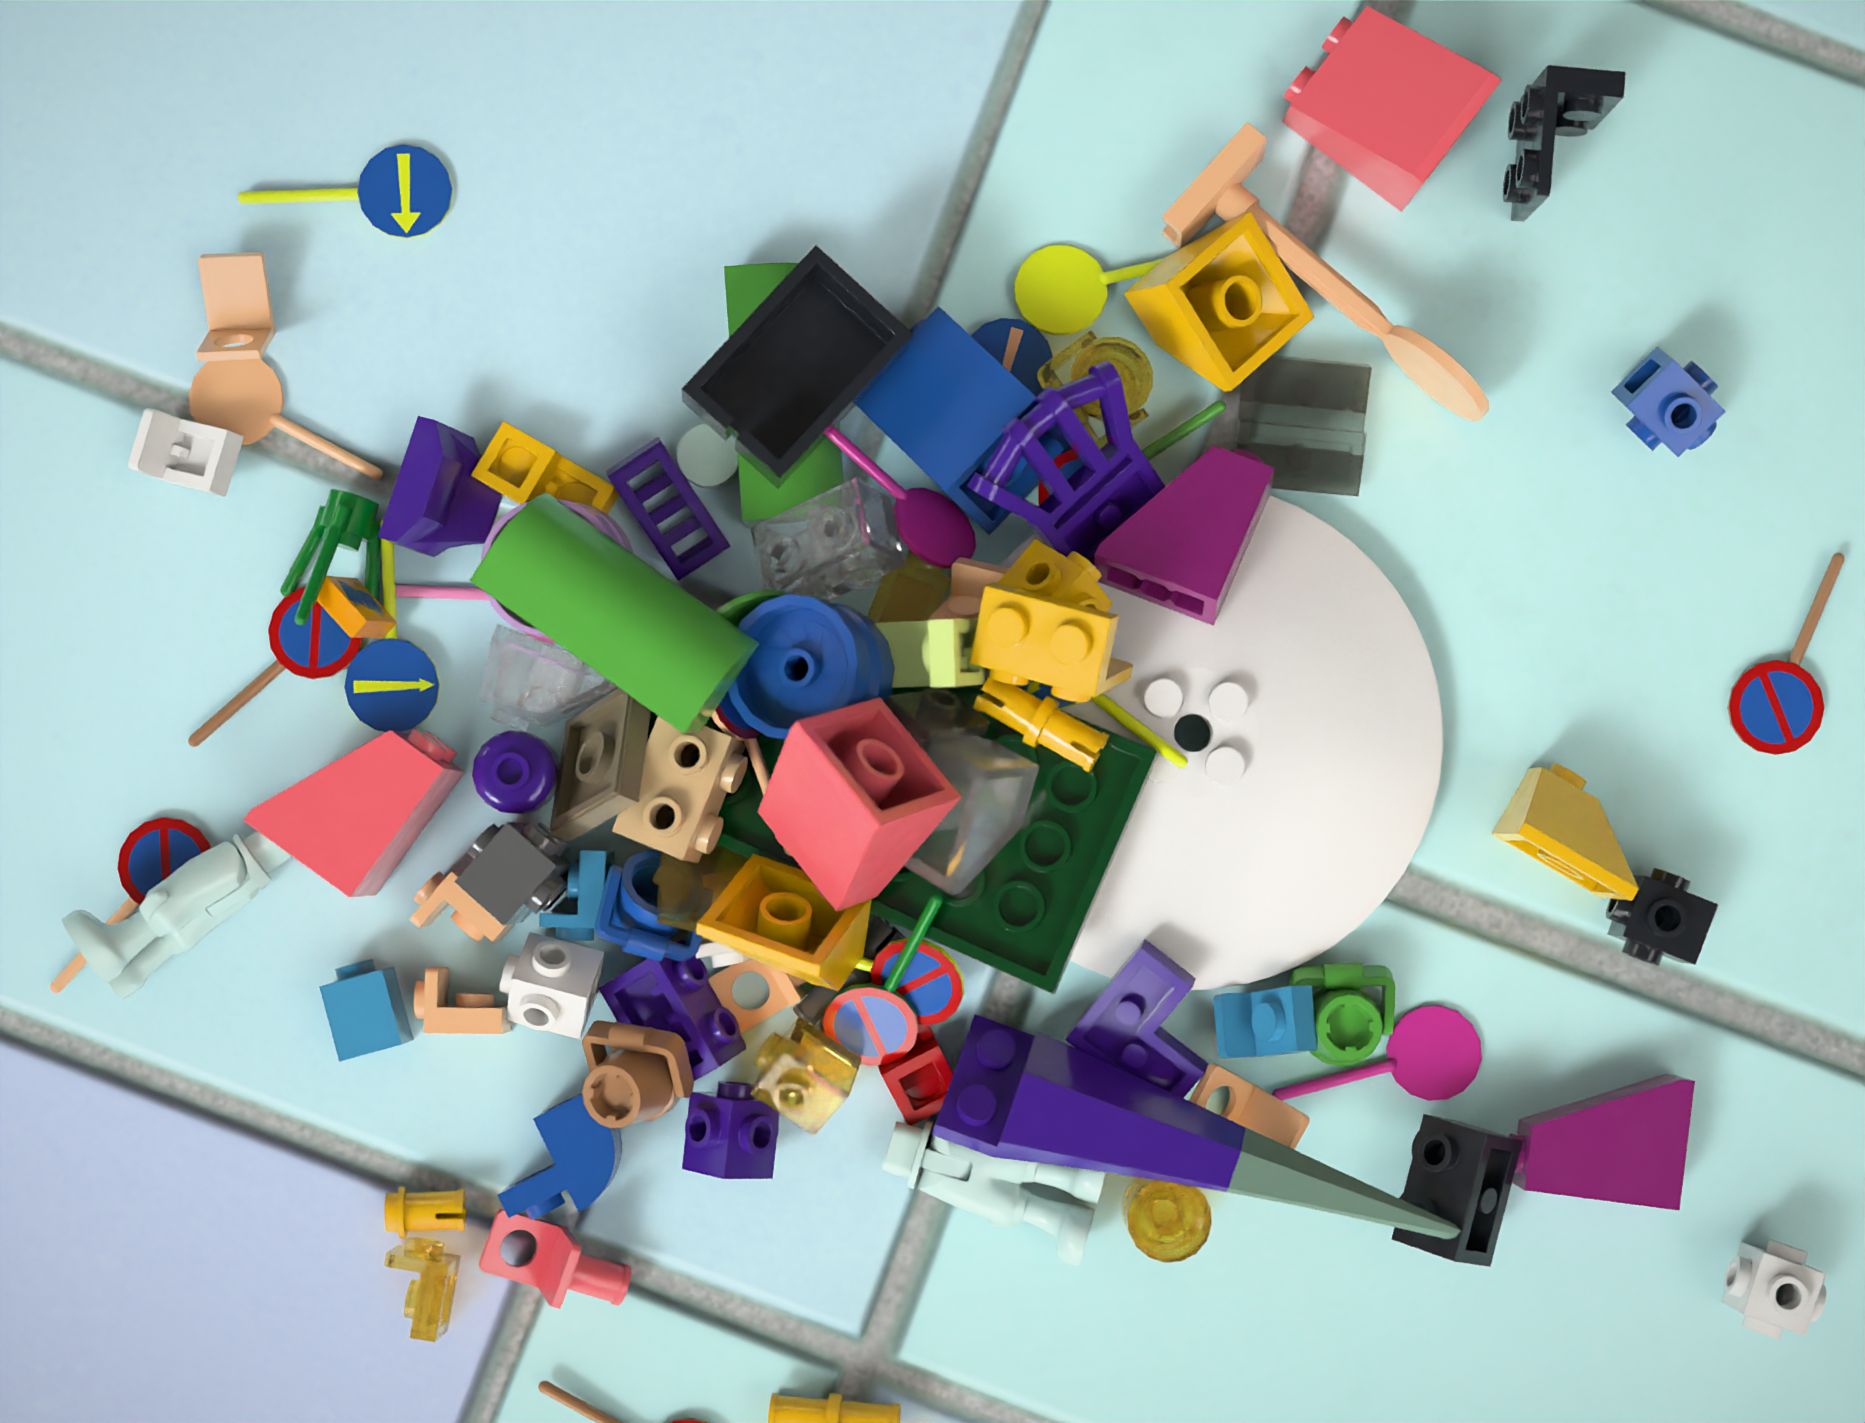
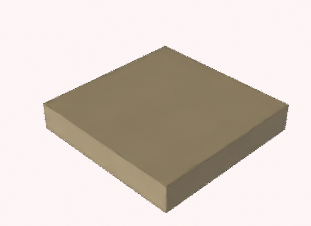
M620 688L566 721L549 829L552 836L570 842L639 802L651 710Z

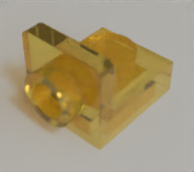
M417 1237L407 1238L405 1246L397 1245L386 1252L384 1262L385 1267L421 1273L420 1280L412 1279L409 1284L404 1304V1317L413 1319L409 1338L436 1342L448 1332L461 1255L444 1253L445 1244L437 1240Z

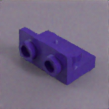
M683 939L676 942L682 945H686V941ZM696 955L685 961L663 957L660 962L648 958L598 988L617 1022L652 1027L653 1029L678 1034L685 1042L694 1081L719 1068L746 1050V1044L740 1035V1027L735 1016L721 1005L708 982L707 969L700 958L696 959Z

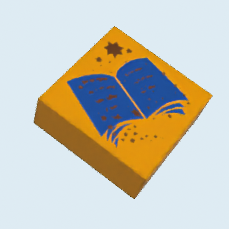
M325 577L317 602L349 637L384 638L396 625V620L357 578Z

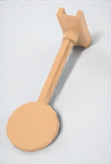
M1247 122L1165 212L1162 220L1168 225L1162 230V235L1181 249L1215 213L1225 222H1228L1242 213L1250 211L1280 261L1358 327L1379 337L1384 342L1387 351L1396 364L1426 394L1462 418L1474 422L1481 420L1490 410L1489 401L1481 387L1462 366L1428 338L1410 328L1400 325L1395 326L1390 323L1373 301L1259 207L1260 200L1241 185L1263 160L1266 146V137Z

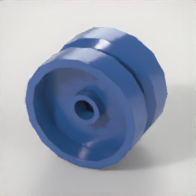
M786 594L762 602L743 618L738 626L740 630L759 642V645L729 688L730 700L743 720L767 737L786 739L796 721L879 697L887 705L891 697L895 668L889 642L871 618L850 606L831 603L815 597Z

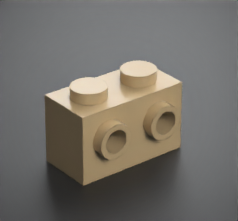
M658 716L646 744L639 802L618 814L612 832L678 859L699 863L702 854H710L720 837L723 828V818L719 817L718 814L727 792L733 794L740 786L745 775L748 758L742 755L746 747L744 742L706 726L701 731L683 734ZM700 754V758H699L698 762L696 763L697 757H698V755Z

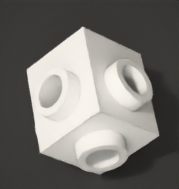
M529 932L521 955L510 954L502 973L500 992L509 994L506 1020L525 1025L534 1030H545L581 1040L598 994L604 951Z
M1770 1239L1765 1250L1741 1241L1737 1256L1731 1260L1725 1274V1292L1722 1303L1745 1315L1742 1326L1757 1333L1780 1340L1783 1329L1806 1336L1810 1322L1815 1323L1819 1319L1825 1306L1827 1291L1823 1282L1826 1274L1806 1265L1808 1252ZM1780 1287L1779 1292H1778V1295H1777V1298H1776V1291H1777V1289Z

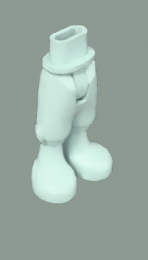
M258 831L245 840L237 833L232 836L236 846L225 841L190 859L165 880L150 889L146 894L145 900L139 906L140 911L122 922L107 925L85 910H74L61 920L70 938L99 978L105 984L108 983L114 993L121 1000H124L140 990L145 985L147 978L173 953L177 955L185 950L193 949L211 931L248 904L258 894L260 889L265 888L272 881L268 872L291 858V855Z
M896 1121L882 1171L908 1178L907 1187L912 1189L916 1187L955 1207L985 1217L995 1228L1018 1226L1022 1220L1038 1226L1055 1239L1059 1259L1065 1264L1079 1267L1095 1209L1077 1204L1062 1203L1031 1194L1029 1190L1022 1188L1021 1184L1023 1182L1032 1183L1033 1181L1069 1192L1078 1199L1097 1204L1106 1172L995 1158L933 1136L932 1132L935 1125L932 1122L927 1121L924 1129Z

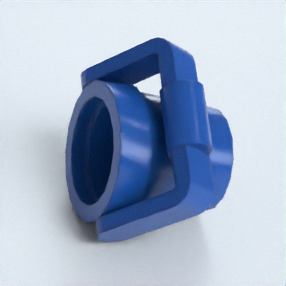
M658 850L638 852L626 861L623 869L622 867L611 865L595 922V932L599 938L619 944L622 947V951L660 962L663 957L685 961L697 954L700 948L702 936L696 934L697 923L709 909L712 894L701 890V882L694 869L684 860ZM692 917L686 945L669 941L680 926Z

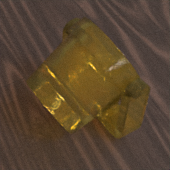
M1089 331L1042 365L1038 371V381L1042 388L1045 389L1049 386L1055 389L1063 386L1055 371L1075 356L1076 358L1070 370V382L1088 375L1091 366L1105 360L1109 361L1117 369L1122 381L1131 429L1149 417L1145 408L1142 407L1145 405L1153 387V369L1147 355L1131 341L1121 337H1102L1097 339L1093 331ZM1099 399L1074 409L1073 412L1098 448L1101 449L1107 444L1106 434L1099 438L1088 422L1090 420L1088 416L1103 422Z

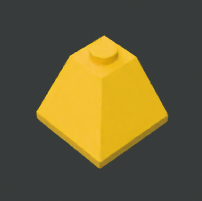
M1250 211L1242 213L1167 256L1124 292V295L1155 344L1224 392L1232 391L1315 317Z
M1552 763L1549 770L1544 767L1528 769L1491 834L1600 898L1633 900L1639 888L1599 799L1583 791L1587 781L1571 770Z
M753 853L698 921L696 934L778 971L838 992L864 955L872 899L836 912L828 900L819 894L805 871Z

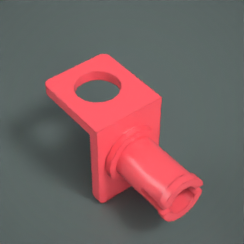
M499 1209L495 1215L478 1264L483 1272L539 1288L549 1306L558 1309L562 1306L567 1290L606 1300L613 1305L619 1306L628 1291L632 1270L629 1267L630 1265H621L581 1253L580 1244L567 1227L537 1218L530 1220L529 1216L521 1213L508 1218L504 1209ZM515 1230H526L532 1233L537 1243L536 1252L533 1257L521 1265L507 1263L500 1253L501 1242L504 1237Z

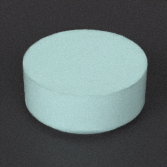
M706 423L689 429L682 436L677 447L678 466L686 479L692 484L705 489H715L728 484L739 471L738 454L735 450L736 438L732 434L725 441Z

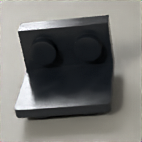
M1547 65L1533 84L1525 87L1520 102L1514 101L1512 103L1508 120V139L1517 140L1515 164L1507 165L1503 181V201L1512 203L1511 221L1524 222L1549 197L1555 135L1575 137L1587 134L1588 129L1593 130L1624 98L1626 72Z

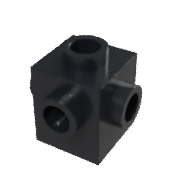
M1653 868L1650 877L1633 875L1639 888L1634 899L1609 900L1606 918L1612 920L1607 935L1625 941L1622 953L1646 963L1659 966L1664 956L1676 962L1696 965L1718 904L1687 892L1691 882L1670 872ZM1657 912V921L1655 922V914Z

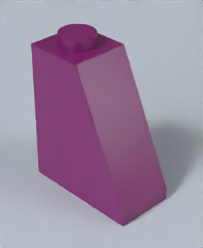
M1217 446L1211 447L1099 544L1095 553L1094 566L1099 570L1102 577L1097 582L1214 626L1269 499L1274 467L1264 464L1258 456L1245 450L1233 449L1228 451Z
M1664 1074L1519 1119L1517 1134H1509V1137L1523 1141L1512 1183L1526 1191L1680 1211L1695 1081L1676 1075Z

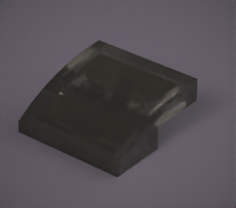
M1271 355L1240 383L1234 449L1251 452L1258 456L1264 464L1274 467L1271 486L1273 489L1359 497L1367 437L1364 425L1372 367L1369 364Z

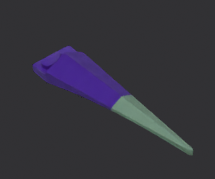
M976 1014L972 1020L932 1132L933 1136L995 1158L1108 1172L1223 1191L1334 1213L1444 1239L1454 1238L1461 1231L1455 1224L1040 1031H1037L1034 1036Z

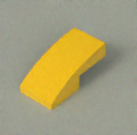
M505 421L500 425L471 474L475 479L519 505L529 502L541 494L548 493L555 499L587 504L608 514L619 497V493L612 484L564 458L554 449Z

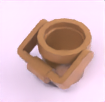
M596 1020L582 1039L590 1071L583 1085V1101L590 1116L599 1124L608 1128H623L640 1121H652L672 1110L681 1097L689 1098L694 1088V1078L685 1042L678 1034L653 1029L652 1027ZM605 1045L613 1048L608 1055Z

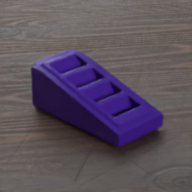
M659 437L653 439L606 471L607 477L678 581L731 547ZM659 462L665 471L634 491L628 481ZM671 484H674L679 493L651 512H648L643 503ZM688 505L694 514L665 534H662L657 525ZM702 526L708 536L677 556L671 546Z

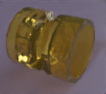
M1135 1177L1125 1189L1121 1201L1122 1220L1135 1246L1149 1258L1164 1263L1181 1262L1195 1255L1207 1242L1212 1227L1211 1208L1198 1187Z

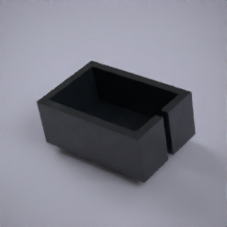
M815 245L682 388V402L725 441L735 432L738 435L736 437L735 450L779 489L908 350L914 334L824 251Z

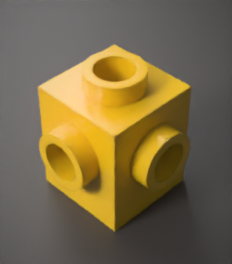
M1037 539L1029 545L998 582V584L1104 612H1107L1113 605L1097 584L1102 575L1091 562L1075 551H1072L1065 557Z

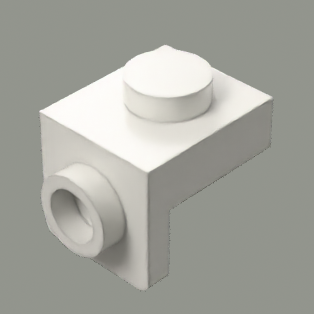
M146 408L135 437L128 466L132 470L168 483L226 497L244 436L229 430L180 419L156 409Z

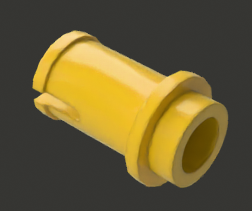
M399 1186L398 1193H386L384 1208L386 1232H398L399 1238H406L408 1231L457 1229L458 1231H465L466 1206H463L466 1202L465 1189H458L457 1191L408 1192L406 1186Z

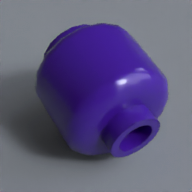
M510 730L494 735L481 746L474 758L472 778L476 792L487 805L504 813L527 814L541 809L552 800L556 790L560 763L556 752L547 741L532 733Z

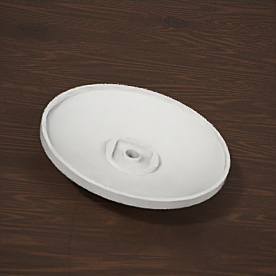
M1165 482L1164 485L1167 486L1171 482ZM1270 495L1214 626L1097 582L1113 603L1107 612L1119 615L1110 657L1133 664L1131 678L1103 694L1188 759L1187 766L1179 768L1159 753L1070 958L1072 962L1109 978L1114 977L1144 939L1196 978L1191 990H1211L1244 985L1273 977L1304 964L1333 947L1351 933L1384 901L1405 872L1421 842L1430 819L1440 780L1443 754V717L1437 679L1429 651L1416 621L1395 587L1380 568L1355 543L1327 522L1296 505ZM1035 532L1022 542L999 566L1011 568L1035 539L1043 544L1045 543ZM985 667V678L988 679L991 669ZM1091 700L1089 702H1079L1077 705L1062 709L1066 713L1155 750ZM1185 715H1197L1203 718L1209 726V742L1200 751H1186L1175 740L1174 729L1176 723Z

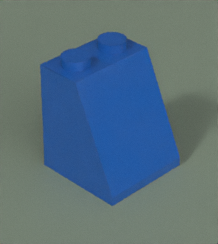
M938 306L926 319L919 321L910 329L914 335L908 350L856 406L990 535L1012 512L979 495L967 486L975 472L982 474L1004 435L1001 428L1013 417L1021 420L1037 405L1036 396ZM1055 424L1038 439L1052 461L1058 455L1072 450V447ZM1021 456L1004 488L1025 499L1039 485L1040 480L1023 456Z

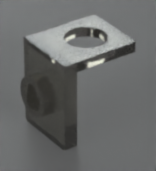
M928 688L920 692L890 695L886 697L884 702L926 754L932 742L984 735L990 724L986 718L949 688Z

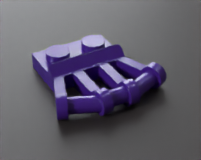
M1106 360L1091 366L1088 375L1055 389L1047 386L1035 397L1037 405L1021 420L1013 417L1001 428L1004 435L982 474L975 472L967 486L986 499L1026 519L1030 528L1036 531L1048 547L1065 557L1072 551H1075L1093 565L1099 544L1166 487L1133 439L1120 375L1114 365ZM1099 399L1107 444L1101 449L1098 448L1073 412L1074 409ZM1054 424L1083 463V466L1067 480L1038 441ZM1021 456L1024 457L1050 494L1039 506L1004 488Z

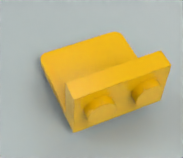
M991 583L984 587L970 663L991 669L989 676L992 679L1013 685H1027L1029 680L1051 685V693L1058 698L1074 702H1089L1091 697H1096L1106 691H1110L1111 688L1130 679L1133 664L1110 657L1119 615L998 583Z

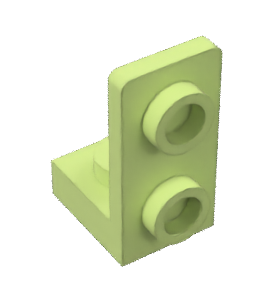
M978 618L875 623L889 642L895 668L892 688L983 685L985 683V667L970 663Z

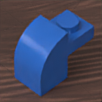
M580 1093L533 1118L554 1164L506 1187L497 1195L508 1218L526 1210L530 1220L538 1218L565 1203L561 1192L566 1189L578 1212L591 1205L614 1179L622 1154L620 1129L608 1128L594 1120L584 1105L583 1094Z

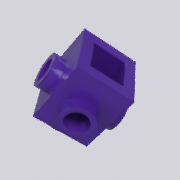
M718 1081L717 1092H692L689 1098L688 1117L685 1123L682 1169L720 1179H773L781 1101L755 1096L756 1085L735 1081Z

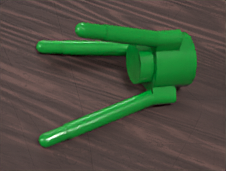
M331 489L326 505L319 506L314 525L280 589L283 596H288L294 591L321 541H323L294 620L296 624L302 626L307 623L337 547L358 552L361 542H366L364 587L378 601L381 538L378 537L381 522L375 521L379 508L378 503L353 493Z

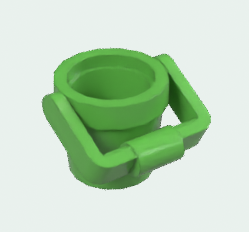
M1323 963L1322 966L1299 967L1291 973L1289 986L1311 985V987H1321L1312 993L1318 1050L1309 1052L1322 1062L1341 1067L1358 1064L1374 1052L1381 1041V1035H1393L1396 987L1392 973L1386 966H1363L1362 963ZM1363 986H1382L1381 1012L1371 995L1360 988H1363Z

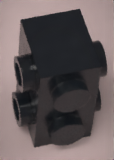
M1423 1114L1420 1130L1415 1135L1412 1143V1161L1404 1192L1399 1199L1455 1224L1461 1231L1454 1238L1444 1239L1394 1227L1391 1240L1454 1262L1491 1267L1523 1141L1464 1122Z

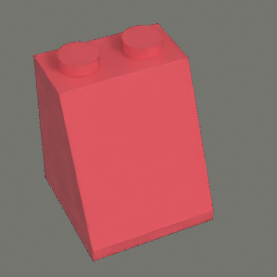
M1366 6L1354 23L1344 16L1321 46L1329 55L1317 71L1314 72L1305 66L1283 96L1291 105L1282 123L1402 212L1502 80L1485 68Z
M879 697L796 721L788 733L758 813L774 832L777 841L790 852L809 876L819 894L827 899L835 911L838 912L877 897L962 796Z
M414 728L410 734L389 730L254 807L243 821L349 898L375 896L465 771L452 763L457 752L428 731L422 733Z

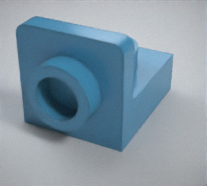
M580 850L579 863H571L568 873L569 901H578V912L540 913L539 927H556L555 939L593 941L595 922L607 875L611 865H614L615 851Z
M1311 985L1288 986L1248 993H1224L1214 996L1213 1006L1217 1050L1220 1058L1270 1057L1318 1050Z

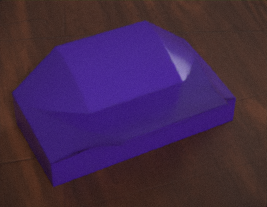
M421 416L417 417L378 534L379 538L431 557H435L449 548L484 544L486 542L502 494L471 476L482 457L473 437L439 421Z

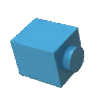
M370 959L335 969L338 981L319 986L339 1062L399 1046L414 1040L395 967L376 971L374 961Z

